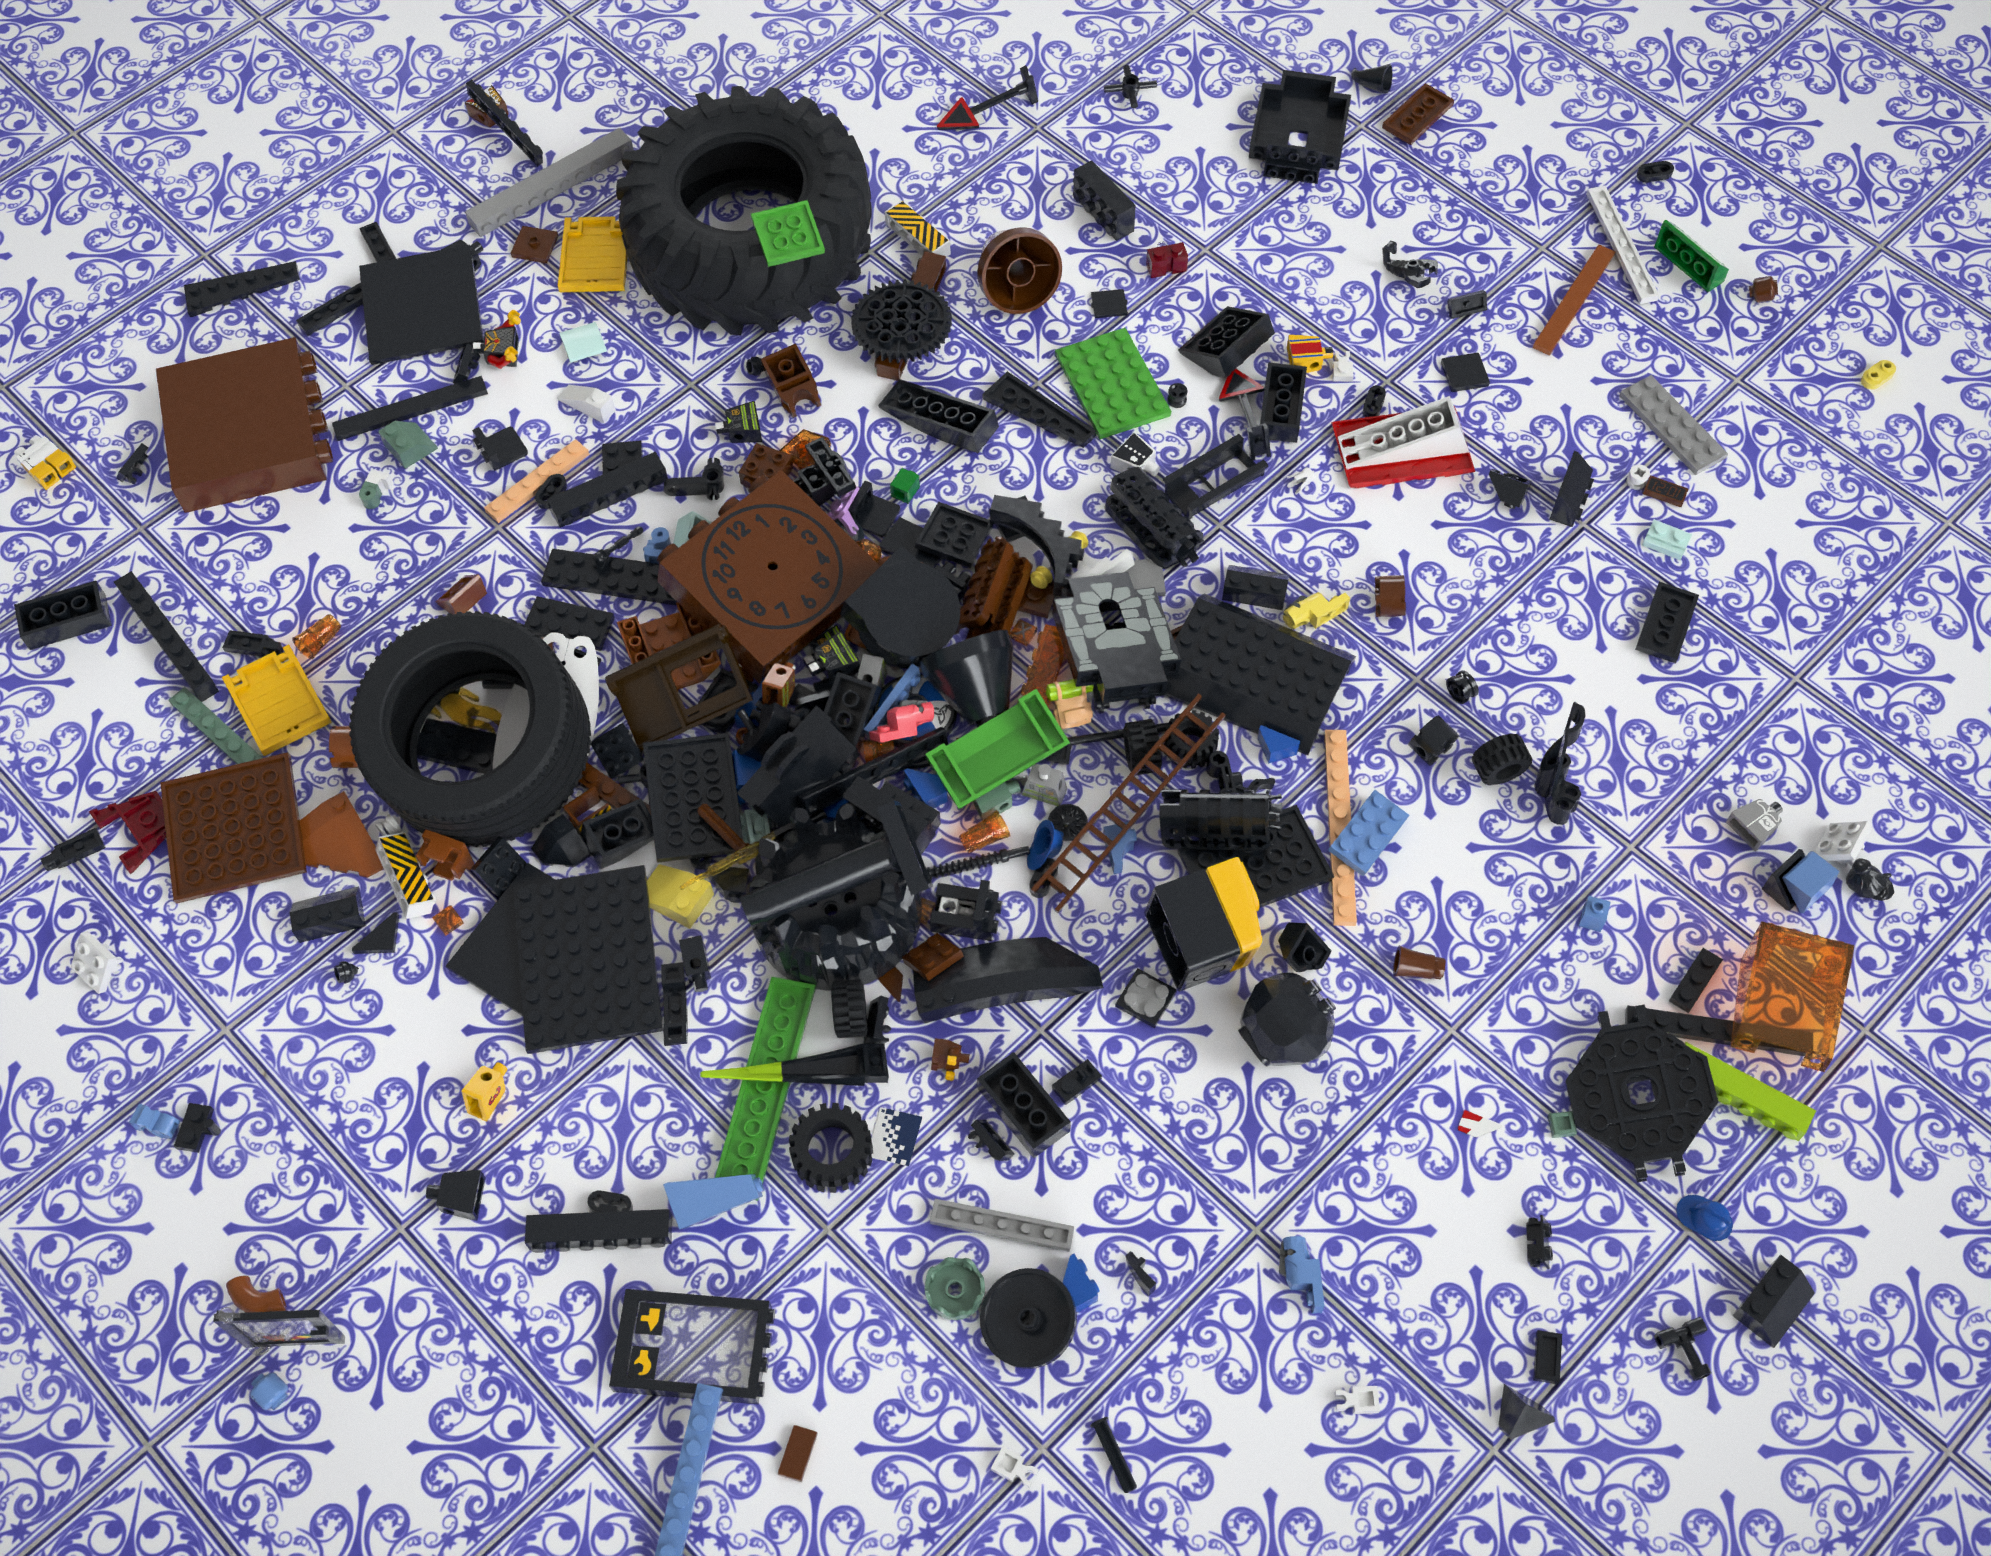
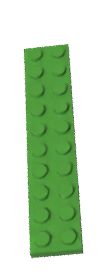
M771 977L746 1067L797 1059L816 990L814 984ZM742 1080L715 1178L755 1174L756 1178L759 1177L763 1184L790 1082Z

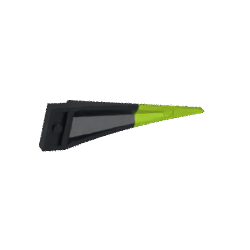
M858 1044L788 1061L700 1072V1077L864 1086L865 1083H888L889 1074L885 1044Z

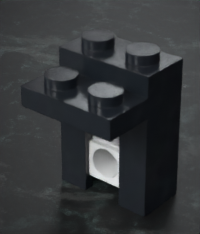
M981 880L979 889L938 883L935 911L932 910L930 918V931L992 941L993 933L997 934L999 921L996 920V916L1001 914L1003 901L999 900V892L990 889V881ZM946 908H954L951 912L945 911Z

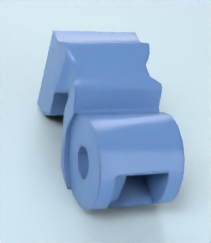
M663 527L655 528L651 533L652 540H648L647 545L643 547L645 562L659 564L657 562L659 554L671 544L669 532Z
M139 1103L129 1123L135 1130L144 1131L146 1128L157 1137L172 1139L180 1121L169 1114L161 1113L158 1110H151L148 1106Z

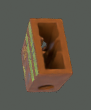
M785 662L784 665L776 663L772 666L762 682L763 704L770 705L776 702L785 708L787 707L795 689L796 668L794 664Z

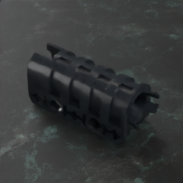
M1141 467L1130 468L1112 478L1110 489L1114 494L1106 499L1105 511L1157 566L1162 567V569L1169 568L1179 562L1183 567H1186L1188 564L1185 562V559L1188 557L1192 563L1199 559L1195 551L1201 543H1204L1203 533L1200 530L1194 529L1193 522L1188 517L1181 515L1182 512L1177 505L1169 502V497L1162 490L1157 489L1156 483ZM1122 516H1127V517H1129L1131 520H1130V521H1125V520H1123L1121 517H1122ZM1146 543H1153L1156 547H1148Z
M1162 789L1164 803H1160L1159 807L1162 844L1169 849L1265 850L1270 844L1271 830L1281 831L1279 826L1271 825V821L1280 822V813L1277 812H1282V803L1273 804L1272 800L1282 799V794L1271 795L1270 790H1267L1266 794L1254 793V790H1244V793H1232V790H1222V793H1211L1210 790L1189 793L1188 789ZM1189 837H1198L1199 840L1193 841L1190 840ZM1234 837H1240V838H1242L1243 840H1242V841H1235V840H1233L1232 838H1234Z

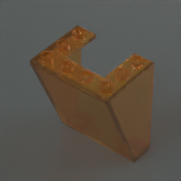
M1761 921L1740 961L1731 1047L1755 1053L1761 1041L1806 1053L1801 1066L1825 1072L1834 1055L1854 945ZM1748 1040L1752 1042V1044L1746 1045L1742 1044L1740 1041ZM1819 1059L1820 1063H1813L1810 1060Z

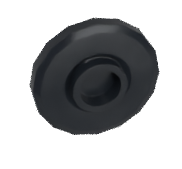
M1062 804L1055 807L1048 817V820L1053 823L1054 828L1063 832V841H1073L1088 823L1085 812L1073 804Z

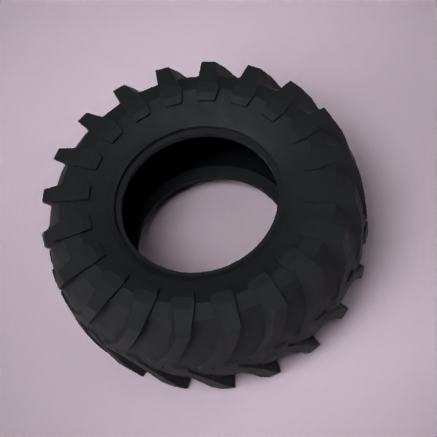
M732 86L731 97L713 100L706 92L695 94L698 105L686 110H681L674 106L665 108L663 111L670 119L658 128L643 126L637 132L644 141L641 148L624 152L622 164L628 172L626 177L618 179L616 184L617 199L621 200L619 224L623 243L634 274L646 293L653 295L658 304L669 315L674 316L681 311L683 316L694 327L705 330L712 321H716L730 335H741L746 324H758L768 333L778 332V320L794 315L805 323L814 319L808 310L821 300L836 304L841 300L842 297L835 289L843 280L858 279L861 274V268L856 261L860 254L868 253L871 235L867 232L872 217V207L870 202V186L863 155L854 136L848 135L840 119L833 112L823 116L814 101L805 96L801 97L794 104L790 103L780 89L769 87L762 97L751 96L743 86ZM741 190L771 191L789 198L794 203L807 200L823 242L825 253L768 267L755 229L745 231L718 229L696 219V216L713 200Z

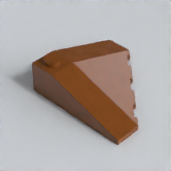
M344 791L324 801L300 820L306 866L318 868L320 864L330 866L331 871L346 874L348 870L359 872V876L366 878L384 869L375 850V844Z

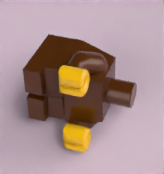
M935 1038L931 1070L944 1069L946 1070L945 1079L953 1081L955 1076L953 1071L959 1069L960 1062L969 1063L970 1054L961 1053L962 1046L950 1040Z

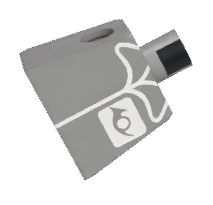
M1757 799L1732 811L1726 823L1756 852L1782 822L1779 814L1783 812V808L1778 802H1773L1768 806L1762 799Z

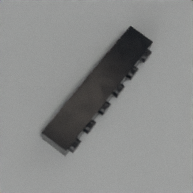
M655 451L548 498L547 502L553 517L561 528L581 518L588 517L599 510L606 509L617 502L624 501L635 494L642 493L653 486L662 484L668 479L666 468Z
M669 1209L526 1215L525 1244L529 1250L535 1253L546 1252V1249L566 1252L570 1248L590 1251L594 1247L614 1250L618 1246L637 1249L641 1248V1245L661 1248L665 1247V1244H672L673 1216Z

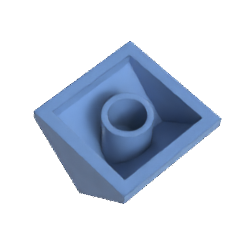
M1810 851L1782 878L1800 913H1805L1833 886L1840 871L1818 854Z

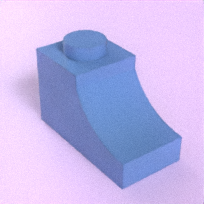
M1116 824L1103 827V834L1112 841L1122 831ZM1130 829L1108 854L1114 874L1122 873L1124 856L1129 851L1134 850V842L1137 841L1135 829Z

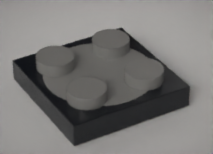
M1137 968L1115 1003V1007L1155 1028L1177 993V989Z

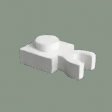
M1335 351V361H1333L1332 366L1333 382H1353V362H1348L1350 351H1346L1345 357L1339 356V351Z
M1355 1386L1351 1389L1352 1393L1344 1390H1335L1334 1392L1335 1397H1342L1345 1400V1404L1336 1405V1411H1345L1353 1407L1354 1414L1380 1412L1377 1386Z
M1002 1446L991 1467L993 1472L1011 1482L1014 1481L1015 1477L1019 1478L1022 1484L1029 1489L1032 1482L1027 1480L1025 1475L1031 1472L1037 1476L1039 1469L1034 1466L1023 1465L1025 1458L1005 1446Z

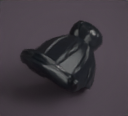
M1859 858L1854 861L1852 869L1846 876V884L1851 890L1855 891L1860 897L1873 898L1878 901L1888 900L1895 893L1893 884L1889 880L1892 876L1890 873L1882 874L1867 859Z

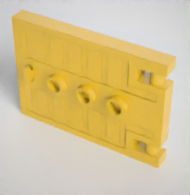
M615 216L578 217V222H572L571 217H565L558 277L559 292L625 291L628 255L623 243L619 221H616Z
M289 644L282 647L284 652L276 655L274 651L237 669L238 675L230 678L229 674L222 677L263 756L332 723Z

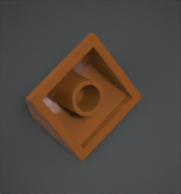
M479 574L464 575L435 602L448 613H466L487 592Z

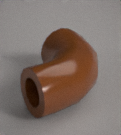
M238 1276L226 1283L228 1294L234 1305L244 1312L287 1311L284 1296L279 1288L268 1292H260L253 1287L249 1276Z

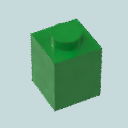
M901 468L890 484L891 497L909 504L920 488L919 475L914 471Z

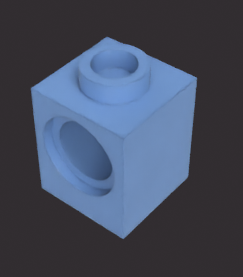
M1588 896L1582 908L1578 926L1601 932L1607 921L1611 902Z

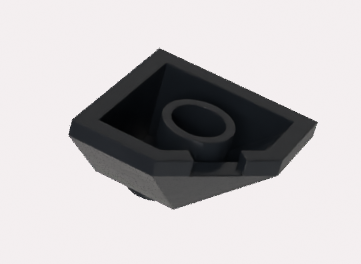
M1490 470L1489 476L1500 501H1503L1505 506L1512 509L1520 507L1532 481L1515 474L1504 473L1502 475L1499 470Z
M563 814L544 826L531 848L543 865L548 866L560 864L565 865V867H576L592 855L577 830Z
M1288 922L1278 939L1284 960L1295 972L1322 969L1332 952L1308 923Z

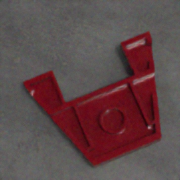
M157 791L129 798V801L121 804H109L107 808L101 810L96 808L89 811L100 829L121 817L131 831L138 845L119 856L130 874L166 838L163 803Z

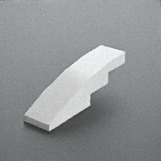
M1126 549L1112 561L1108 557L1103 558L1091 569L1085 564L1070 576L1069 579L1125 572L1135 565L1133 555ZM1063 589L1062 596H1057V599L1067 598V589Z

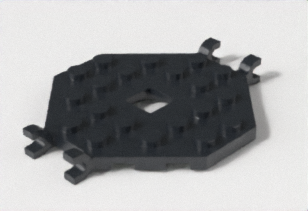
M1645 1004L1635 1006L1636 1010L1634 1012L1637 1019L1635 1023L1611 1026L1608 1011L1598 1012L1597 1018L1601 1030L1565 1081L1576 1128L1633 1164L1637 1183L1647 1181L1646 1178L1648 1176L1644 1163L1672 1159L1675 1177L1685 1175L1686 1168L1682 1156L1718 1104L1707 1056L1699 1051L1696 1052L1683 1041L1670 1033L1667 1034L1659 1029L1657 1025L1650 1022ZM1650 1080L1655 1101L1636 1105L1632 1104L1627 1084Z

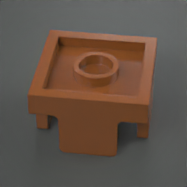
M425 829L422 835L424 842L416 855L420 865L426 866L429 859L438 861L433 870L434 875L450 881L454 877L460 879L465 869L471 870L474 862L465 843Z

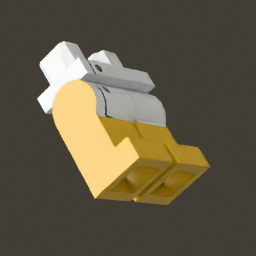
M35 435L30 439L29 443L31 446L28 449L19 447L14 451L22 468L45 490L60 480L58 475L63 478L76 468L71 457L57 448L45 436L41 438ZM64 463L68 464L65 469L60 470L59 467ZM48 475L52 476V478L49 481H43V479Z

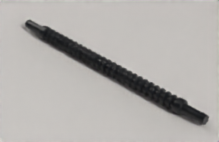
M1029 846L1008 851L1007 849H1001L999 853L994 851L993 854L987 853V856L982 854L981 857H978L976 855L975 859L970 857L969 860L964 858L962 862L960 860H957V863L952 861L949 865L946 862L945 866L939 864V867L934 865L932 869L927 867V871L931 880L932 877L937 879L939 875L944 877V874L950 876L951 872L956 874V871L962 873L964 869L966 871L969 868L974 870L975 867L980 869L981 865L986 867L987 864H990L992 866L994 862L999 864V861L1005 863L1011 858L1030 854Z

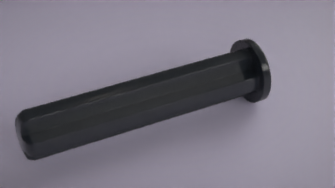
M1101 1418L1092 1423L1090 1427L1095 1429L1124 1493L1132 1492L1137 1488L1136 1482L1107 1423L1109 1418Z

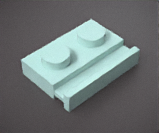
M1654 519L1642 545L1681 560L1692 534Z

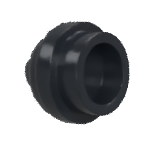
M755 356L747 360L746 368L750 375L759 376L764 371L761 358Z
M347 961L339 962V965L334 966V973L338 983H349L354 979V975L358 973L359 968L351 963L349 964Z

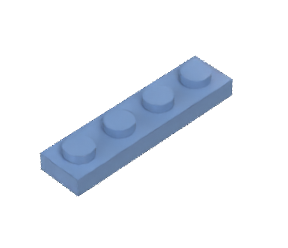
M914 664L910 665L864 728L866 738L870 740L869 731L877 730L878 726H883L887 723V711L898 707L901 700H907L909 691L912 687L915 688L919 684L921 679L919 667Z

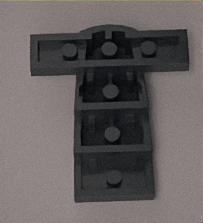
M823 437L805 445L806 451L815 464L797 471L799 477L793 479V481L819 507L836 494L840 497L856 489L855 482L850 477V472L844 459L837 452L831 450Z

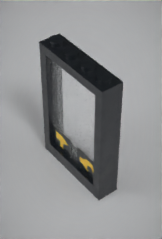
M626 1289L609 1387L613 1392L694 1399L697 1384L700 1383L722 1388L723 1392L720 1401L759 1405V1398L764 1397L765 1382H762L763 1372L767 1373L769 1359L765 1355L766 1348L771 1347L772 1333H769V1326L774 1324L775 1309H772L770 1301Z

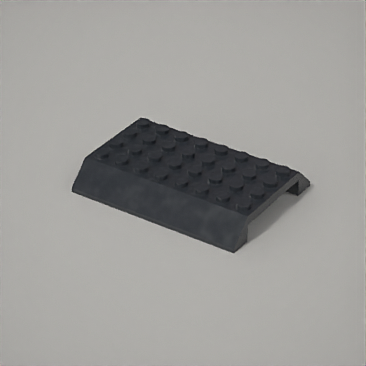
M1204 593L1197 598L1175 639V644L1181 658L1179 674L1165 675L1167 678L1165 695L1189 705L1199 693L1202 698L1195 708L1219 717L1223 712L1226 715L1223 720L1258 734L1259 728L1262 725L1300 741L1298 752L1309 755L1316 741L1318 731L1356 656Z

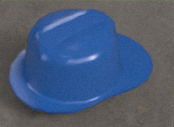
M1049 820L1042 821L1036 829L1034 840L1029 849L1030 854L1027 855V866L1030 870L1039 869L1047 858L1056 857L1062 849L1063 832L1055 829L1053 823Z
M1687 1195L1677 1203V1217L1688 1229L1712 1241H1722L1732 1233V1218L1723 1204L1699 1195Z

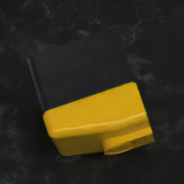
M1239 857L1154 887L1144 914L1175 987L1179 992L1248 966L1262 944V935L1257 917V911L1260 908L1259 900L1243 862L1240 861Z

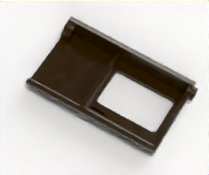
M717 624L605 677L609 690L619 701L640 752L644 751L643 743L668 740L753 700L752 693L728 640L730 634L725 625ZM718 649H722L737 685L695 706L685 708L672 678V671Z

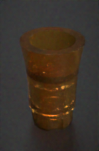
M327 614L324 618L319 619L309 628L294 636L292 641L304 656L314 659L318 652L335 637L341 625L334 616Z
M997 810L959 835L961 843L968 854L996 841L1011 837L1005 821Z

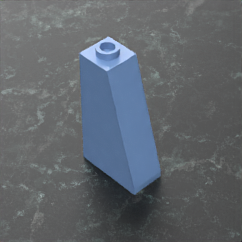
M755 1174L663 1184L679 1229L688 1228L763 1197L761 1191H764L761 1179L759 1177L756 1178Z

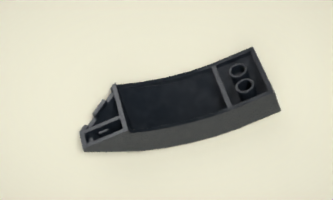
M1047 937L1003 940L961 948L964 957L929 981L913 970L914 994L918 1015L924 1023L995 1006L1051 998L1063 999L1104 988L1097 965Z

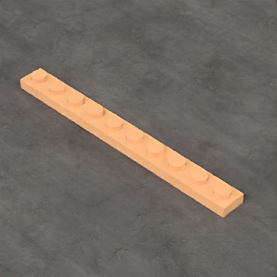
M1325 730L1324 732L1329 846L1333 844L1351 821L1346 730ZM1330 852V866L1334 874V878L1331 881L1333 926H1356L1354 870Z

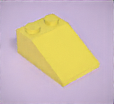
M661 864L656 867L647 880L650 908L689 929L714 895L710 882L693 873Z

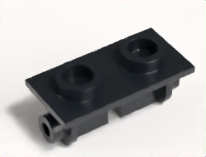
M1540 1215V1221L1537 1218H1529L1526 1223L1527 1241H1536V1244H1527V1261L1531 1267H1540V1263H1543L1547 1269H1550L1549 1261L1553 1260L1552 1247L1549 1246L1548 1237H1552L1551 1223H1548L1543 1215Z

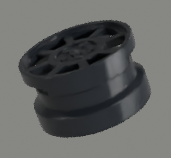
M1465 670L1459 671L1455 676H1451L1446 680L1449 694L1459 704L1466 703L1470 697H1475L1479 693L1475 679Z

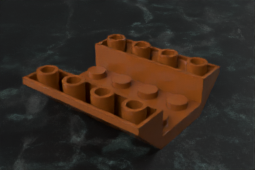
M678 602L676 603L677 613L643 624H639L637 616L617 622L631 664L698 634L705 629ZM717 651L673 670L671 675L677 690L705 681L721 664Z

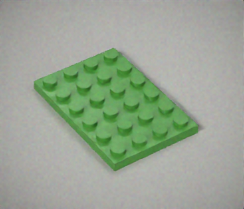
M1126 327L1055 350V356L1096 431L1099 440L1171 416V409Z

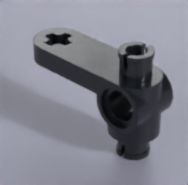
M709 458L707 465L704 467L702 477L669 478L665 480L664 493L669 496L707 495L709 500H713V495H715V500H718L720 497L719 493L724 489V469L720 465V460L714 458L712 463V458Z

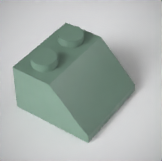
M393 421L378 431L384 446L405 469L438 449L437 445L414 422Z

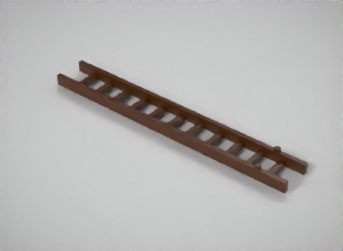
M1199 693L1032 887L1031 892L1035 894L1043 883L1048 880L1053 889L1060 894L1064 893L1066 895L1055 908V912L1059 913L1159 796L1162 789H1165L1225 718L1226 715L1222 712L1214 723L1208 727L1190 711L1202 698ZM1185 717L1205 732L1197 743L1177 729ZM1172 733L1191 748L1183 759L1163 745ZM1158 749L1178 764L1169 775L1149 761ZM1144 765L1164 780L1155 792L1135 777ZM1130 782L1150 797L1141 808L1121 793ZM1116 798L1136 813L1127 825L1108 810V807ZM1102 814L1122 829L1113 841L1093 826ZM1088 831H1091L1108 845L1099 858L1079 842ZM1074 847L1094 862L1085 874L1065 859ZM1060 863L1080 878L1071 890L1067 889L1051 875Z

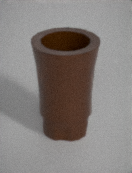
M1399 945L1395 953L1393 975L1441 980L1444 976L1446 960L1445 958L1435 957V955L1414 951Z

